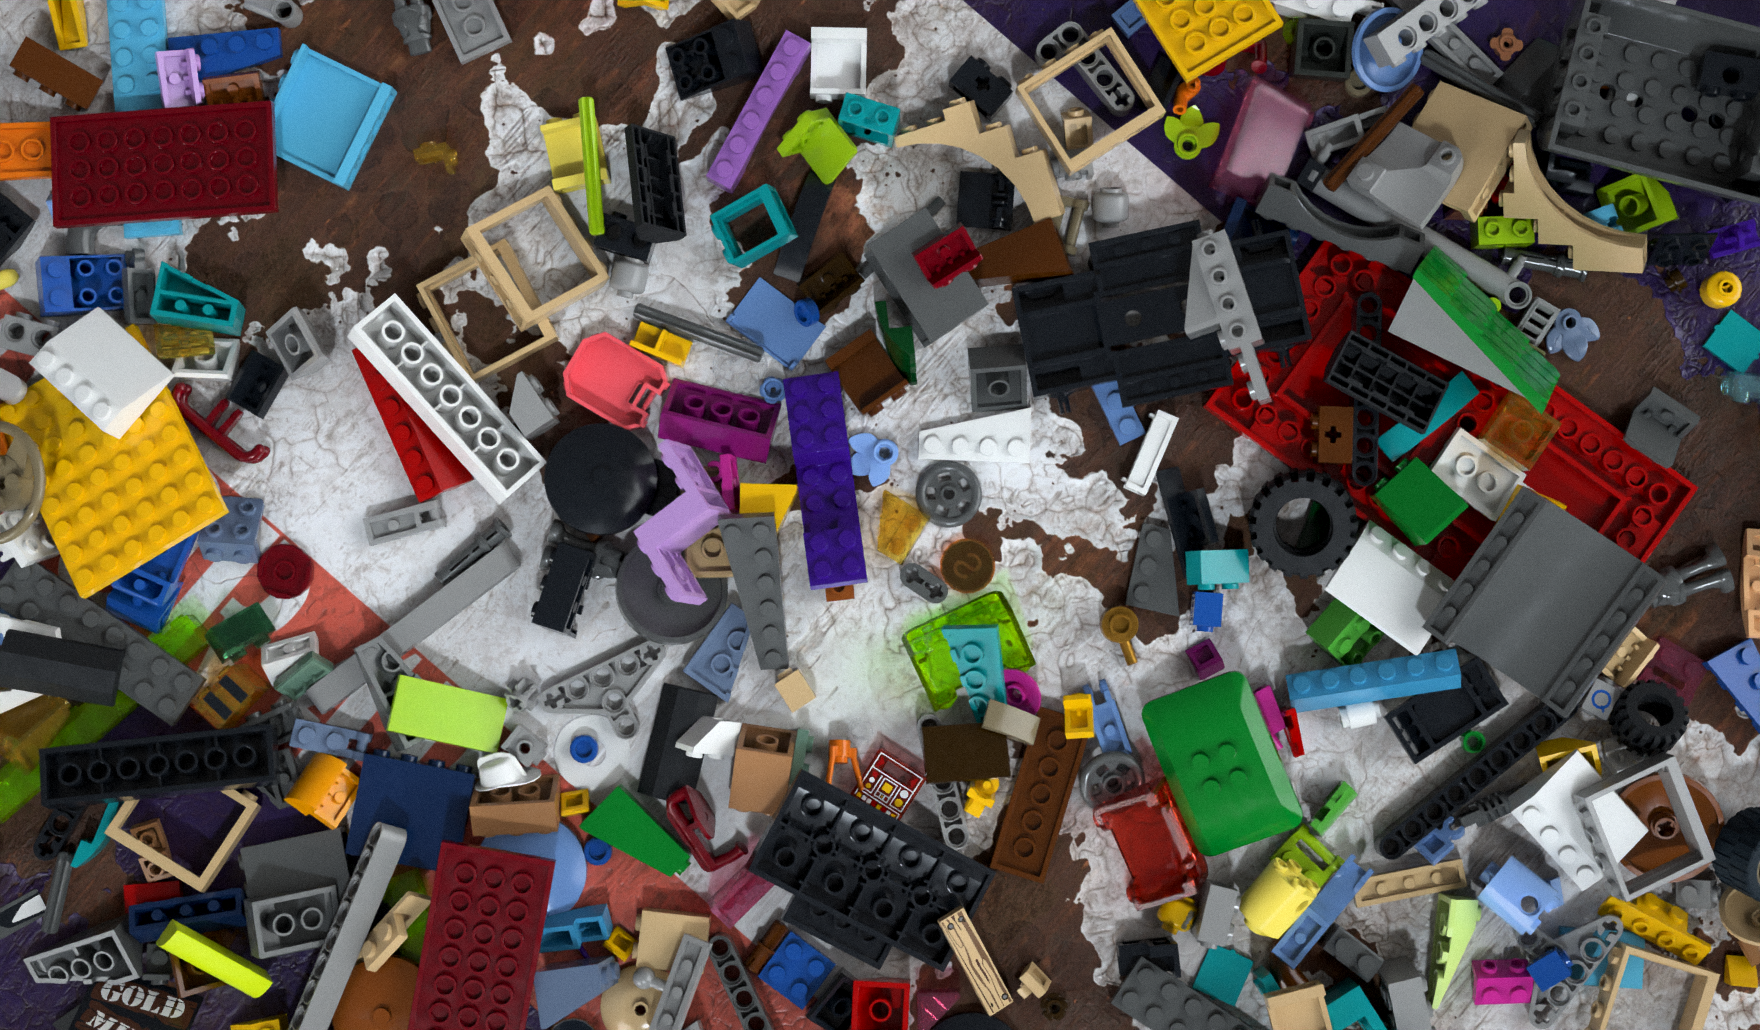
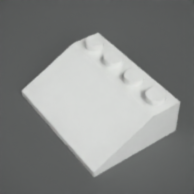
M97 307L47 341L29 362L103 432L118 439L125 434L175 376L174 373L100 307Z
M1369 520L1356 533V541L1350 549L1349 556L1346 560L1342 559L1339 562V567L1334 570L1324 590L1417 656L1432 635L1422 626L1455 581Z
M1575 749L1510 795L1508 800L1511 813L1579 888L1584 891L1605 877V873L1598 867L1595 860L1597 854L1594 846L1589 843L1585 836L1586 826L1583 819L1575 811L1574 804L1576 802L1573 794L1604 779L1584 756ZM1612 791L1593 800L1592 803L1618 864L1649 829L1615 791Z

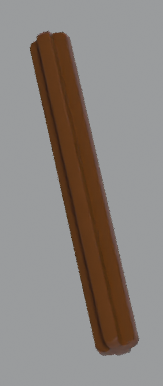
M1412 83L1323 180V185L1328 190L1335 192L1347 179L1362 157L1366 158L1424 95V91L1419 85Z

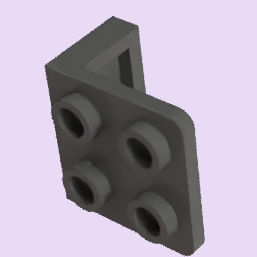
M1653 386L1634 405L1623 434V440L1630 447L1649 457L1653 462L1668 469L1674 463L1681 439L1699 423L1700 416Z

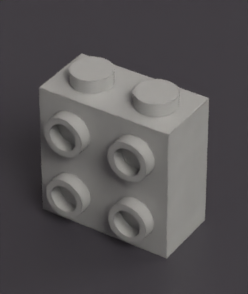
M1203 878L1197 903L1198 913L1193 921L1190 932L1203 947L1217 949L1218 945L1225 947L1227 940L1231 941L1233 937L1234 924L1231 921L1233 912L1238 913L1241 896H1237L1238 890L1230 884Z

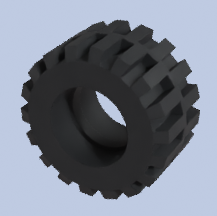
M1649 679L1647 683L1644 680H1638L1636 684H1630L1622 692L1610 713L1609 725L1613 726L1611 729L1612 735L1618 736L1616 741L1620 745L1625 744L1627 751L1632 752L1634 750L1641 757L1645 753L1648 757L1661 752L1666 753L1674 747L1685 733L1686 726L1690 720V717L1686 716L1689 713L1688 706H1683L1685 700L1682 696L1678 697L1676 695L1677 691L1673 687L1670 690L1666 687V683L1660 682V684H1656L1655 680ZM1638 711H1645L1654 716L1660 726H1654L1644 721Z

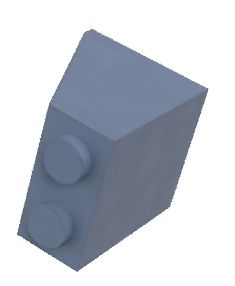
M607 955L555 962L538 969L535 974L534 987L541 1029L549 1028L617 984L620 978V966L618 962H615V956Z

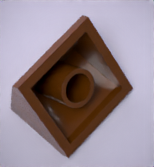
M220 930L199 933L223 946ZM169 952L178 998H184L228 985Z

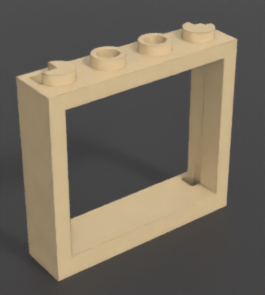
M1112 27L1105 31L1103 29L1095 31L1088 37L1090 41L1082 46L1079 43L1071 46L1065 51L1066 56L1058 61L1055 58L1049 60L1041 66V72L1034 76L1032 73L1027 74L1025 78L1018 81L1019 86L1016 87L1015 94L1068 176L1073 175L1155 123L1166 113ZM1107 45L1148 110L1070 159L1029 96V93Z
M550 185L467 227L460 238L521 332L603 288L610 278L606 265L598 260L593 252L591 242L582 236L576 219L567 213L563 206L562 198L557 192L552 190ZM542 202L591 279L531 310L482 233Z
M504 238L491 245L490 247L497 258L502 256L530 309L534 310L542 306L510 243ZM470 256L417 284L416 287L420 293L416 295L422 308L428 307L432 315L429 318V322L436 333L441 332L445 340L442 346L477 384L555 343L560 338L548 317L537 323L544 335L542 338L475 373L432 293L479 268L473 257Z
M234 789L221 791L246 808L200 877L121 829L139 800L125 801L104 833L196 890L206 893L262 806L255 803L258 797L245 789L242 793Z
M1617 941L1608 953L1607 969L1600 978L1599 994L1597 1000L1592 1003L1590 1010L1591 1019L1588 1027L1584 1030H1606L1629 955L1695 974L1678 1030H1703L1720 974L1709 968Z

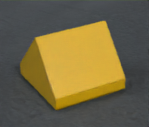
M588 789L560 793L562 817L592 813Z
M617 926L603 946L625 962L632 953L634 942L638 941Z

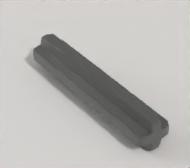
M60 851L58 853L41 926V931L44 933L55 934L58 932L73 868L70 866L75 856L72 852Z

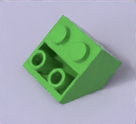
M1337 598L1329 604L1305 632L1319 648L1340 666L1360 664L1363 658L1380 642L1385 634Z

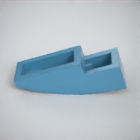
M607 903L577 908L546 917L539 953L580 949L582 942L608 940L613 930V923Z

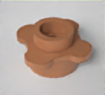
M1504 28L1501 35L1497 38H1492L1489 43L1495 54L1502 61L1510 60L1511 55L1515 51H1520L1523 48V42L1517 40L1511 28ZM1504 42H1508L1509 46L1505 47Z

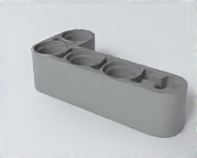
M1071 21L1062 24L1038 44L1035 52L1037 65L1041 67L1051 60L1044 59L1040 53L1041 50L1045 48L1052 49L1055 53L1054 58L1058 61L1066 56L1065 51L1077 43L1082 46L1090 41L1089 36L1076 22ZM1067 31L1073 32L1077 40L1070 43L1066 42L1062 34ZM1100 50L1091 54L1094 58L1093 63L1084 64L1080 61L1073 65L1112 115L1123 117L1131 111L1135 101L1133 92ZM1107 75L1111 80V84L1108 86L1100 85L1097 82V76ZM1116 86L1117 89L1115 91V94L1114 92H1112L1110 96H1108L1107 94H1109ZM1117 98L1120 100L1125 98V105L1120 104L1117 106L1115 104Z

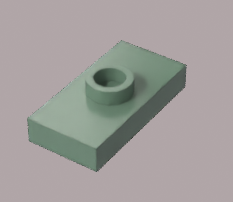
M311 651L273 682L274 689L296 701L311 686L334 670L333 662Z

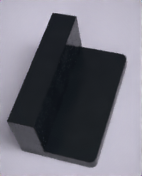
M1160 56L1148 84L1166 111L1182 76L1171 60ZM1140 98L1136 108L1147 111V107Z

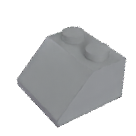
M297 306L291 308L266 331L292 381L318 372L331 361L326 348L314 330L313 324L309 321L306 313Z

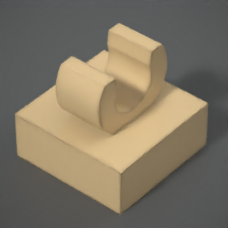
M1032 961L1024 968L1019 978L1022 982L1017 992L1024 999L1032 992L1040 998L1047 992L1052 981Z

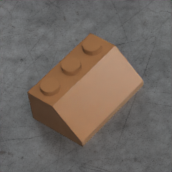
M560 774L541 775L537 780L527 784L500 787L489 791H477L474 786L469 805L473 836L489 838L506 834L520 836L524 833L549 834L551 832H558L561 817Z

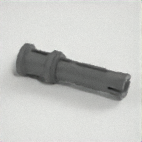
M1504 247L1501 253L1500 264L1512 265L1519 255H1523L1527 259L1523 268L1550 272L1556 278L1566 276L1577 278L1579 282H1584L1588 272L1586 270H1573V259H1569L1563 253L1552 256Z
M495 517L493 523L482 533L478 532L475 534L474 541L435 573L436 578L444 586L447 585L481 556L491 552L505 538L509 539L512 537V533L498 517Z

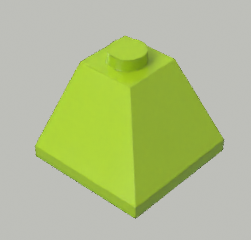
M1634 174L1596 190L1601 207L1614 204L1619 217L1616 224L1621 225L1624 232L1642 233L1678 218L1669 192L1656 179Z

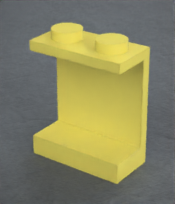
M579 113L573 114L572 119L563 121L562 118L546 120L545 125H540V130L545 139L553 175L552 185L554 191L560 195L586 189ZM596 118L601 185L610 184L611 180Z

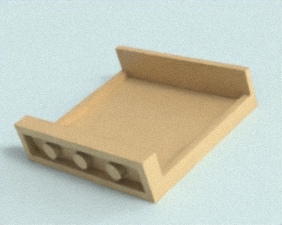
M1442 81L1429 93L1426 105L1415 116L1411 127L1439 142L1445 140L1460 149L1464 159L1462 172L1441 204L1460 211L1466 220L1473 223L1479 217L1513 161V157H1509L1510 140L1515 139L1519 129L1530 130V132L1533 129L1526 115ZM1447 155L1443 160H1449L1452 156Z

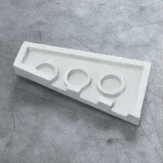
M1031 408L919 431L918 460L1029 464Z

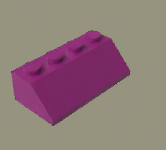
M674 378L661 412L658 438L669 439L697 448L731 454L735 457L766 464L782 404H770L763 399Z

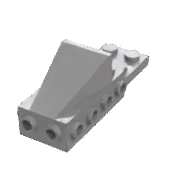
M1225 229L1216 233L1213 230L1201 232L1196 235L1197 239L1192 241L1185 333L1190 339H1194L1217 331L1220 344L1224 350L1228 349L1232 355L1242 352L1237 357L1244 374L1249 372L1251 381L1246 382L1253 401L1258 399L1261 405L1272 402L1254 349L1265 344L1229 237Z

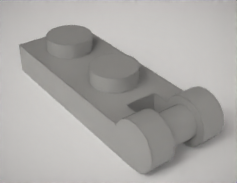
M440 499L364 518L363 522L369 546L447 527L445 518L442 519L440 508L442 506ZM429 511L431 521L423 523L421 513Z

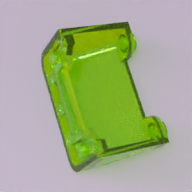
M991 591L909 629L901 637L935 712L940 709L950 708L958 697L956 690L963 687L959 678L956 662H953L949 652L948 641L946 638L944 639L941 631L943 625L998 624L1003 668H1013L1026 672L1030 667L1036 665L1013 609L1001 591Z

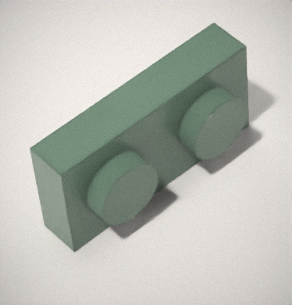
M798 728L789 785L792 784L800 769L809 771L810 764L804 762L806 752L812 753L814 736H809L810 729Z

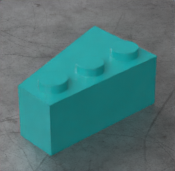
M161 261L150 315L158 323L241 336L246 309L239 300Z

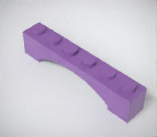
M788 30L785 31L706 175L708 182L730 194L734 193L771 117L811 53L810 42Z

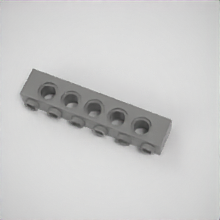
M1417 0L1365 37L1363 41L1379 68L1388 65L1395 68L1407 60L1405 55L1410 52L1416 53L1427 46L1426 41L1429 38L1435 39L1448 31L1446 26L1450 23L1456 24L1468 17L1467 11L1471 8L1476 10L1482 7L1488 0ZM1419 20L1422 23V29L1420 28ZM1399 35H1400V37H1401V39H1402V43L1399 42V39H1398V36H1399Z

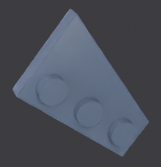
M731 602L682 669L684 673L727 703L729 702L732 687L750 635L744 611Z

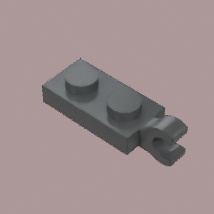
M133 248L132 251H125V262L129 267L122 269L125 324L153 325L156 324V320L150 315L154 297L153 269L145 268V250Z

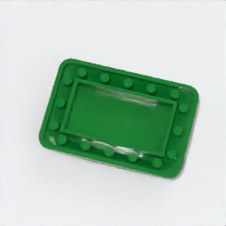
M1235 670L1150 700L1145 704L1141 713L1144 725L1196 848L1201 854L1209 857L1216 856L1299 826L1303 818L1301 805L1249 681L1243 673Z

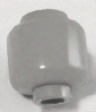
M1102 187L1100 192L1095 193L1093 196V219L1102 222V227L1118 228L1119 222H1124L1128 219L1129 196L1127 193L1122 192L1121 187Z
M622 256V260L614 262L609 284L613 289L617 290V296L633 299L634 294L644 293L649 274L648 268L643 266L644 261Z

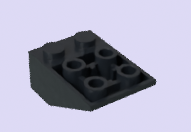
M733 18L665 48L680 101L742 84L761 76L764 71L750 21Z

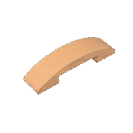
M1747 528L1744 533L1741 553L1740 601L1746 637L1760 639V529Z

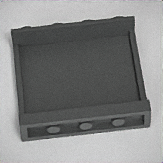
M346 825L339 826L334 830L329 829L240 848L241 854L238 855L240 869L245 871L244 892L246 897L253 898L272 893L336 885L338 905L340 906L354 872L352 855L345 854L348 840ZM322 946L313 947V948H308V949L299 950V951H295V952H290V953H286V954H291V953H296V952H300V951L315 949V948H319V947H322Z

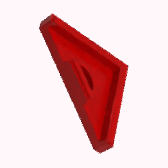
M1290 706L1279 708L1286 726L1283 730L1293 757L1305 755L1295 708Z

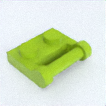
M1302 822L1268 859L1271 861L1278 857L1285 862L1288 859H1293L1302 867L1301 873L1307 879L1315 881L1321 888L1332 874L1340 869L1345 861L1339 855L1335 856L1309 832L1310 828ZM1300 839L1327 863L1323 870L1295 845Z

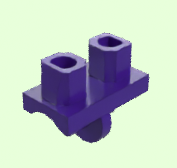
M1754 219L1705 232H1718V236L1708 252L1711 260L1760 246V239L1757 235Z

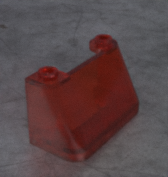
M1165 776L1153 779L1095 806L1092 810L1095 825L1105 832L1111 830L1132 877L1126 888L1128 900L1134 904L1136 911L1198 894L1208 877V865L1204 855L1196 848Z

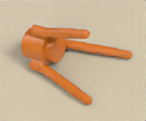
M829 740V760L825 781L830 784L832 783L834 764H848V759L851 758L858 789L863 791L864 786L857 760V748H851L850 740Z

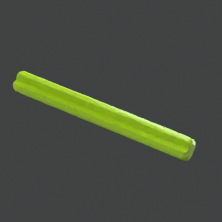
M581 97L578 103L589 233L591 235H602L605 233L595 105L592 97Z

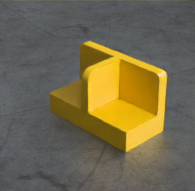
M642 321L634 339L629 342V346L682 369L693 345V342Z

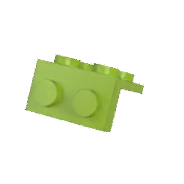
M827 108L815 111L807 110L797 118L798 123L794 128L783 135V141L777 147V150L782 157L801 153L824 184H830L856 155L857 147Z

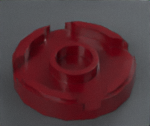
M279 544L267 550L261 556L257 565V577L267 594L278 599H292L301 596L309 589L314 579V566L311 557L305 550L295 545Z

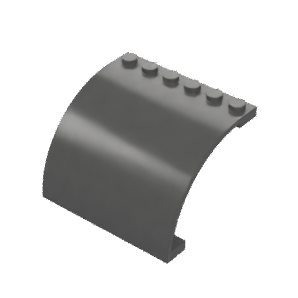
M1523 486L1422 627L1444 644H1449L1451 641L1478 656L1533 693L1561 716L1568 718L1669 580L1578 518Z

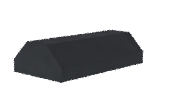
M631 123L624 130L635 229L638 239L656 244L679 241L686 237L687 233L675 136Z
M1352 330L1345 334L1334 349L1325 367L1323 382L1419 434H1425L1450 384Z
M8 629L0 648V687L113 707L116 702L125 650Z
M664 683L637 792L667 800L673 791L684 785H689L696 789L704 754L702 758L686 756L685 750L676 748L675 745L676 741L702 716L714 717L718 701L717 695ZM686 799L683 800V801H681V802H679V803H681V804H687V805H688Z

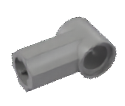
M244 0V8L246 10L279 22L286 28H295L303 20L301 8L292 0ZM292 7L290 16L282 18L283 11L286 8Z

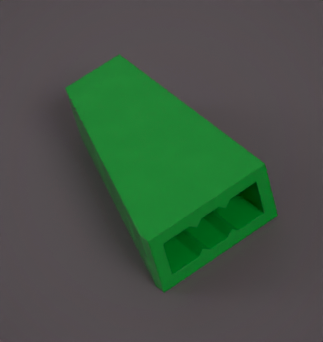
M622 784L618 785L579 825L583 831L669 877L675 872L680 876L691 865V862L688 860L692 855L691 852Z

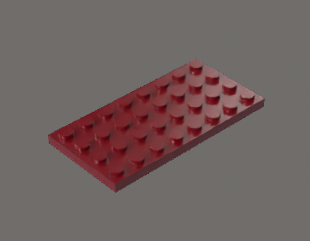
M271 100L50 117L53 227L57 229L279 213L275 105Z
M442 840L408 1030L526 1029L556 859Z

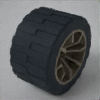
M1748 807L1737 812L1720 830L1713 849L1716 860L1712 861L1716 877L1722 883L1760 902V807Z

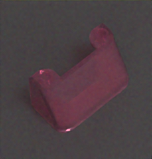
M1253 76L1245 88L1242 96L1244 99L1239 106L1240 109L1226 146L1208 187L1233 197L1238 196L1256 205V198L1270 171L1284 177L1286 176L1304 127L1309 128L1315 112L1310 111L1312 105L1264 79Z

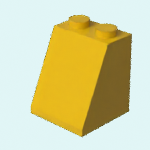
M740 483L739 514L775 512L778 536L799 493L798 486L790 484Z

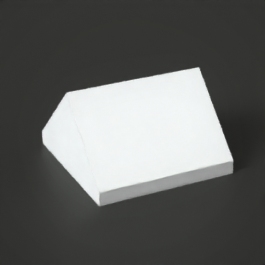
M184 337L171 372L175 374V378L181 380L233 382L239 373L240 340Z

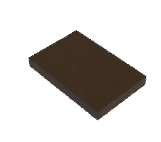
M982 723L921 727L926 785L1010 778L1007 736L981 728Z

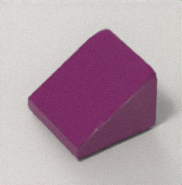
M1210 638L1185 650L1200 680H1204L1225 668L1223 659Z

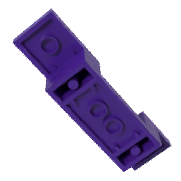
M836 371L783 379L803 521V536L810 589L818 590L867 583L839 373Z

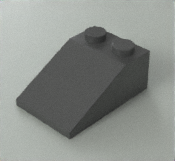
M336 885L272 893L243 899L251 956L263 959L322 946L339 908Z

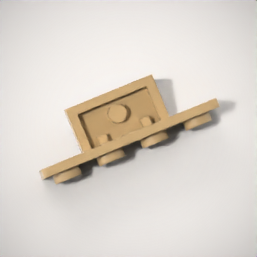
M413 891L406 892L367 935L354 967L364 961L366 970L376 972L408 938L406 929L430 905L431 897Z

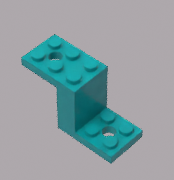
M1262 965L1253 970L1256 976L1253 983L1261 995L1280 990L1271 973ZM1349 977L1325 991L1324 999L1333 1030H1343L1356 1021L1363 1030H1387L1360 986Z

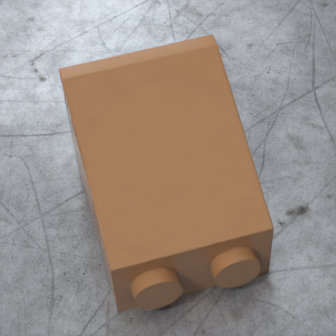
M742 723L735 753L728 808H733L740 812H759L771 817L774 815L789 789L798 731Z

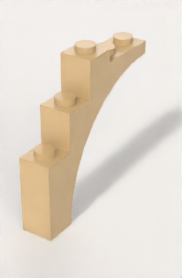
M965 97L950 101V107L943 109L946 121H943L942 116L926 121L927 127L917 129L916 124L900 129L902 135L894 137L897 148L913 144H944L959 147L981 156L997 167L1015 185L1025 200L1034 223L1065 213L1047 149L1038 150L1037 145L1021 150L1022 156H1020L1011 125L1002 126L1001 121L986 125V132H984L974 100L966 102Z
M1519 129L1515 139L1510 140L1509 157H1513L1514 165L1510 167L1509 179L1505 189L1500 190L1499 207H1503L1504 218L1534 219L1533 230L1534 233H1538V244L1569 245L1568 258L1573 259V270L1643 273L1647 261V234L1624 232L1604 226L1582 215L1568 205L1553 190L1541 172L1533 152L1530 130Z

